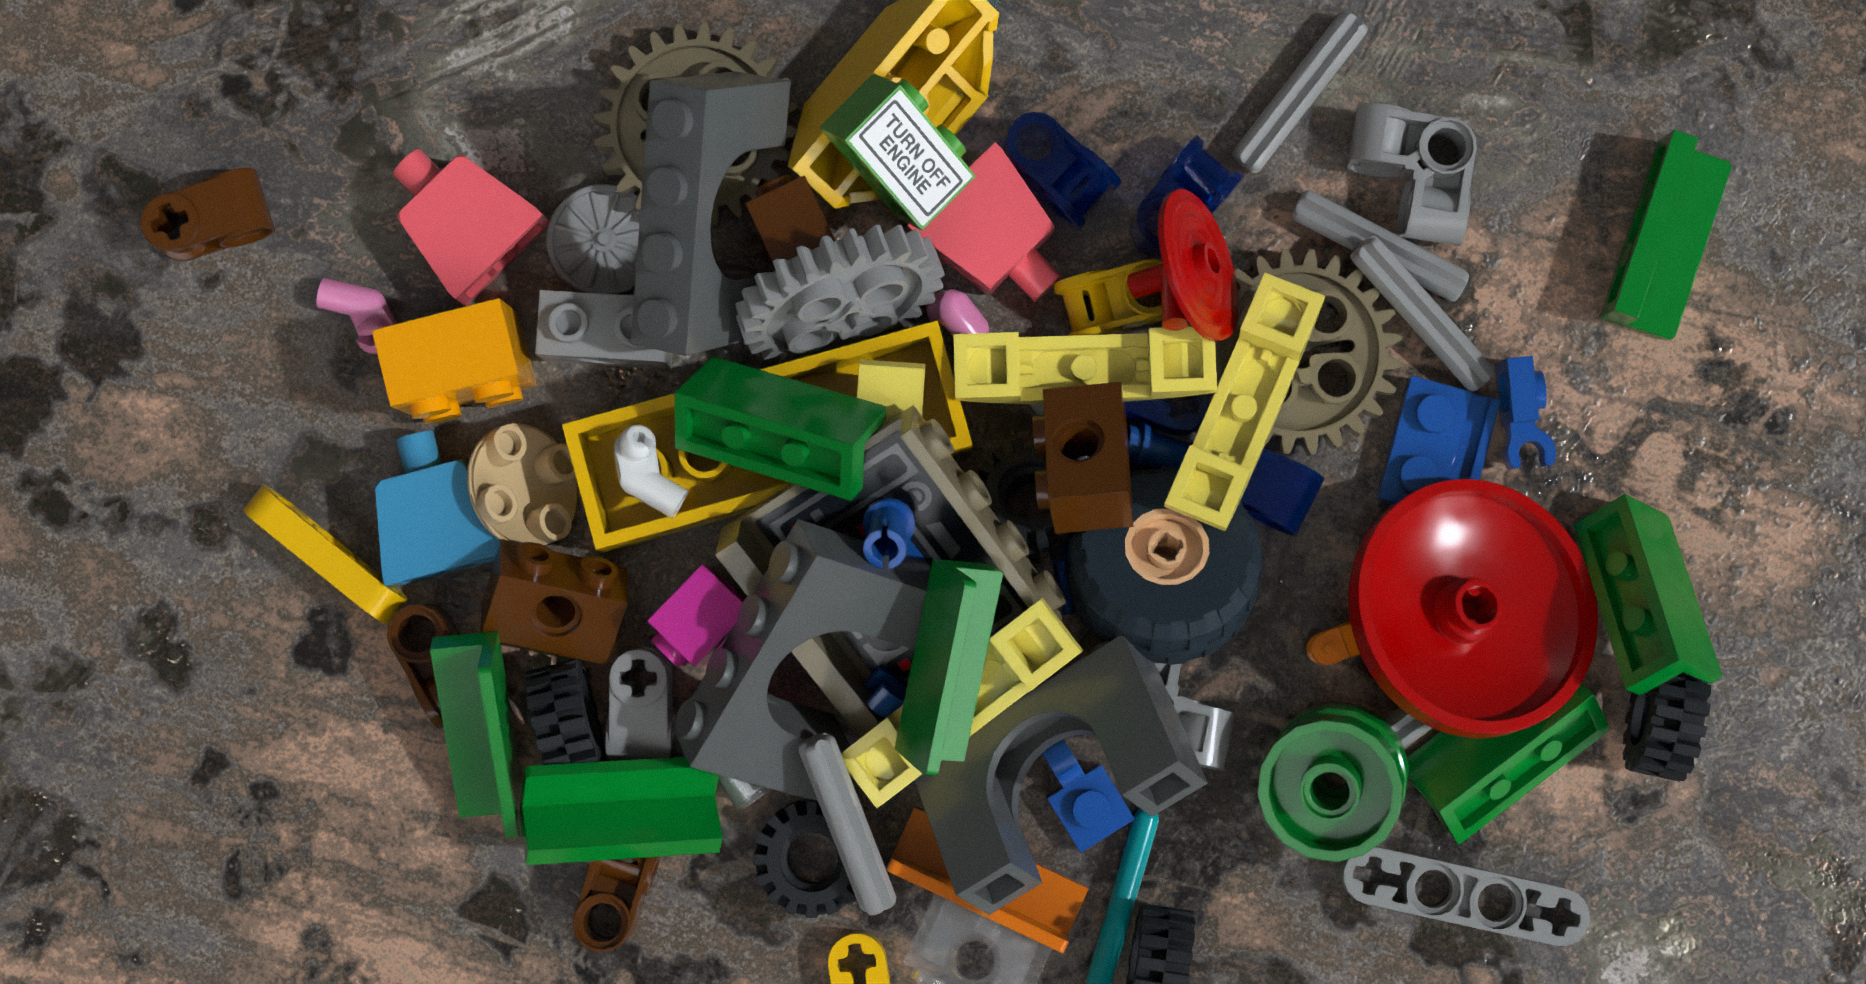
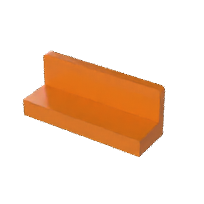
M914 806L886 868L888 872L1061 953H1064L1068 945L1067 935L1089 890L1088 886L1035 862L1043 883L988 915L956 896L926 811L917 806Z

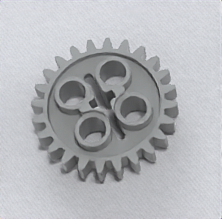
M874 225L864 235L857 236L855 229L852 228L845 233L842 240L833 242L832 238L826 235L821 238L820 246L811 250L807 247L799 246L796 248V257L790 260H774L775 272L757 273L754 276L757 286L747 287L741 291L744 300L735 304L738 315L735 317L745 345L748 344L752 354L761 352L763 360L766 361L779 356L781 363H785L798 355L803 358L876 338L889 330H902L904 328L901 322L902 319L920 317L922 312L919 306L936 301L933 292L943 289L941 277L945 276V273L929 237L922 238L920 231L917 229L905 234L902 225H897L883 234L880 225Z

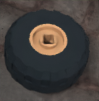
M1161 467L1160 469H1140L1130 472L1134 527L1072 533L1068 546L1067 580L1069 594L1074 601L1077 615L1084 626H1087L1098 638L1099 642L1112 641L1118 636H1124L1147 660L1153 663L1175 665L1184 664L1186 661L1200 657L1204 658L1218 651L1230 638H1234L1244 626L1257 598L1262 577L1263 552L1260 549V535L1255 522L1250 518L1241 501L1226 531L1164 507V503L1180 468Z

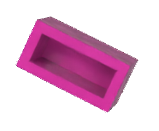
M702 564L649 618L648 622L658 631L651 639V642L677 667L680 665L685 667L689 662L694 667L706 666L712 653L717 648L722 647L737 622L738 612L745 598L713 567Z

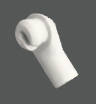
M643 425L626 427L622 434L617 437L614 444V457L621 488L626 493L673 519L681 508L689 490L660 475L655 446L656 439L653 432Z

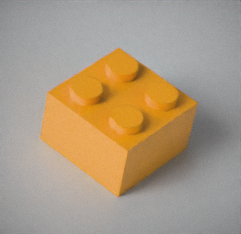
M500 298L372 330L390 407L411 415L412 419L423 418L424 424H434L460 417L462 415L460 406L474 402H485L487 409L514 404L523 400L521 390L537 387L520 315Z

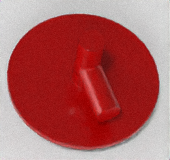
M1185 189L1172 191L1164 197L1158 216V238L1163 263L1129 274L1127 276L1129 291L1136 299L1161 291L1162 326L1166 330H1183L1188 326L1189 322L1198 334L1209 341L1218 342L1227 339L1236 327L1239 308L1237 281L1227 244L1213 215L1194 193Z

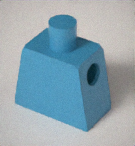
M432 430L396 439L404 474L378 481L375 485L384 586L401 587L494 562L501 541L485 528L473 509L467 487L469 461L461 459L442 464L434 431Z

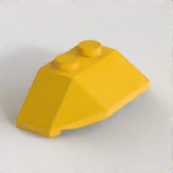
M898 0L884 8L805 102L787 166L798 177L805 175L810 188L835 209L850 206L851 203L880 200L819 127L875 73L895 83L900 79H905L912 84L928 102L929 107L923 113L935 127L941 124L956 136L988 97L993 61V31L997 30L999 12L987 0Z

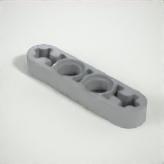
M1379 846L1374 847L1363 856L1342 860L1339 866V879L1343 889L1352 898L1367 905L1555 946H1568L1578 942L1586 934L1590 924V911L1586 901L1578 893L1558 885ZM1369 857H1377V868L1387 873L1401 875L1400 862L1410 863L1402 878V900H1392L1398 889L1397 887L1380 882L1373 883L1370 892H1362L1363 882L1353 877L1355 866H1366L1369 862ZM1429 870L1441 871L1449 882L1447 898L1436 906L1423 905L1415 893L1417 879ZM1491 884L1504 885L1512 896V906L1509 913L1498 920L1486 919L1478 907V898L1481 891ZM1526 890H1534L1529 900L1530 903L1547 908H1555L1558 899L1564 898V908L1573 912L1571 924L1562 923L1559 925L1557 933H1552V923L1540 917L1526 915L1527 927H1518L1527 910Z

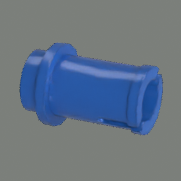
M1140 422L1136 426L1127 424L1129 465L1132 472L1137 471L1139 468L1147 470L1160 469L1161 467L1180 468L1189 446L1193 444V442L1188 443L1153 432L1150 425L1145 422Z
M879 499L870 504L864 513L862 525L867 537L864 541L863 551L868 562L877 568H883L884 556H889V569L901 564L906 557V543L914 534L916 523L914 513L907 504L899 499Z

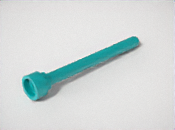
M1140 808L1134 814L1135 820L1131 824L1085 984H1112L1158 827V814L1152 817Z

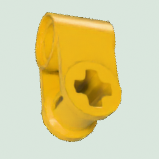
M1155 259L1143 260L1109 270L1102 269L1078 274L1054 283L1055 294L1062 295L1072 331L1068 336L1120 334L1125 330L1162 320L1161 305L1148 308L1140 305L1131 295L1127 285V276L1131 273L1162 264L1163 262ZM1084 295H1087L1094 317L1093 321H1090L1083 299Z

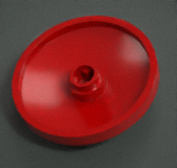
M1453 479L1425 486L1399 500L1374 522L1363 538L1354 558L1349 580L1348 609L1351 628L1359 653L1379 687L1396 705L1416 720L1436 730L1461 737L1491 738L1508 735L1533 726L1550 717L1573 696L1581 685L1592 661L1597 641L1598 607L1596 595L1585 560L1573 539L1547 510L1531 498L1509 487L1484 480Z

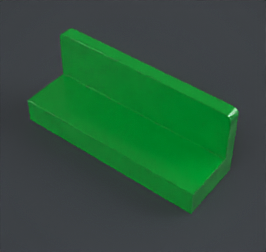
M1675 129L1657 143L1599 316L1601 319L1665 341L1675 338L1732 168L1730 162L1696 151L1698 137Z
M720 358L709 359L674 392L676 449L852 501L863 488L865 442L886 420V407L884 405Z
M1623 494L1573 524L1625 689L1641 696L1683 672L1709 684L1722 678V672L1669 517L1665 513L1629 495Z
M941 559L932 560L894 748L923 775H937L941 760L962 762L965 760L1004 573L993 564Z
M494 631L433 637L430 653L459 817L502 814L505 837H519L521 830L519 807L523 780L499 633Z
M1581 683L1573 696L1558 711L1545 720L1517 732L1491 738H1469L1441 731L1407 757L1409 764L1408 780L1429 802L1445 831L1460 845L1611 729L1594 694Z
M686 757L527 766L524 769L519 807L526 865L719 853L723 839L715 798L719 775L690 767Z

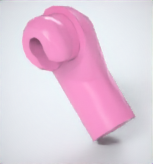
M329 278L322 279L317 292V308L349 315L359 335V338L356 340L359 347L367 353L377 354L372 330L397 324L383 294L376 289Z
M949 289L946 292L934 293L936 301L926 305V313L930 322L938 320L939 325L944 326L952 336L953 334L989 333L987 320L970 298L961 291ZM953 362V369H952L953 376H955V372H954V362Z

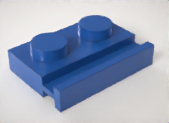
M1412 375L1408 377L1375 499L1395 504L1409 494L1437 482L1453 479L1480 480L1501 400L1473 394L1471 391Z

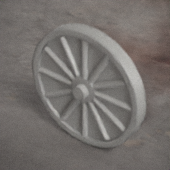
M596 184L576 190L557 206L547 228V251L555 272L569 287L577 292L624 295L635 289L640 213L635 208L638 195L635 193L622 198L616 190V185Z

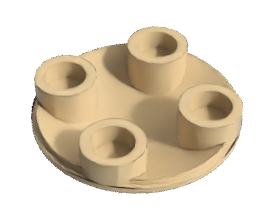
M520 423L502 425L485 434L475 446L467 469V487L470 501L481 523L500 541L503 539L516 543L535 542L547 546L565 538L570 533L578 502L577 480L567 444H558L544 431Z

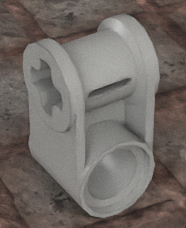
M648 646L634 648L619 656L611 667L609 676V714L606 726V761L676 757V732L674 730L676 718L673 712L674 671L671 661L657 648ZM639 659L645 660L646 670L656 672L658 678L656 682L646 686L645 693L639 692L638 682L628 681L627 671L638 667Z

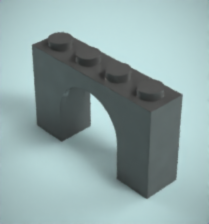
M736 71L650 80L631 344L689 356L744 341L735 317L738 315L735 304L744 300L741 292L744 288L757 286L754 277L757 273L771 271L722 261L715 262L710 231L712 210L719 185L726 171L740 155L751 150L785 145L791 81Z
M797 519L785 541L780 542L775 547L770 558L769 568L755 592L743 601L738 612L737 622L724 644L712 653L707 664L706 674L691 699L686 700L678 711L674 730L689 766L818 801L799 754L800 743L816 734L826 732L836 739L841 753L850 745L835 714L772 696L767 693L770 679L779 663L793 649L809 639L826 633L838 631L857 632L914 650L931 570L930 563L906 555L901 564L889 569V556H884L883 568H877L865 558L863 540Z
M1118 636L1112 641L1098 644L1089 652L1088 656L1059 674L1051 675L1035 687V689L1022 696L969 737L964 762L941 760L937 775L922 774L914 780L956 896L988 915L1043 883L1020 825L1018 800L1022 783L1030 767L1053 744L1075 735H1096L1122 796L1152 817L1208 784L1155 663L1147 660L1124 636Z

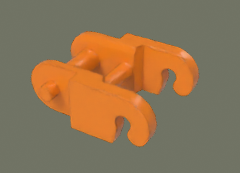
M1350 620L1310 637L1306 644V653L1309 659L1316 664L1330 665L1359 655Z

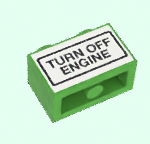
M873 73L819 128L894 216L922 231L976 176L961 159L966 153V149L960 140L943 125L939 124L935 127L923 113L929 107V104L922 94L905 79H900L895 83Z

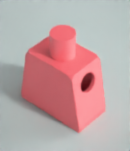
M995 142L969 166L976 177L922 231L908 224V232L917 229L920 231L922 238L929 237L939 260L987 295L992 294L1010 277L1033 302H1036L1062 277L1037 251L1053 235L1055 227L1003 149Z
M416 149L408 154L393 172V176L414 196L399 211L397 215L398 220L448 293L465 307L548 228L549 220L535 206L462 154L456 156L441 170L421 149Z

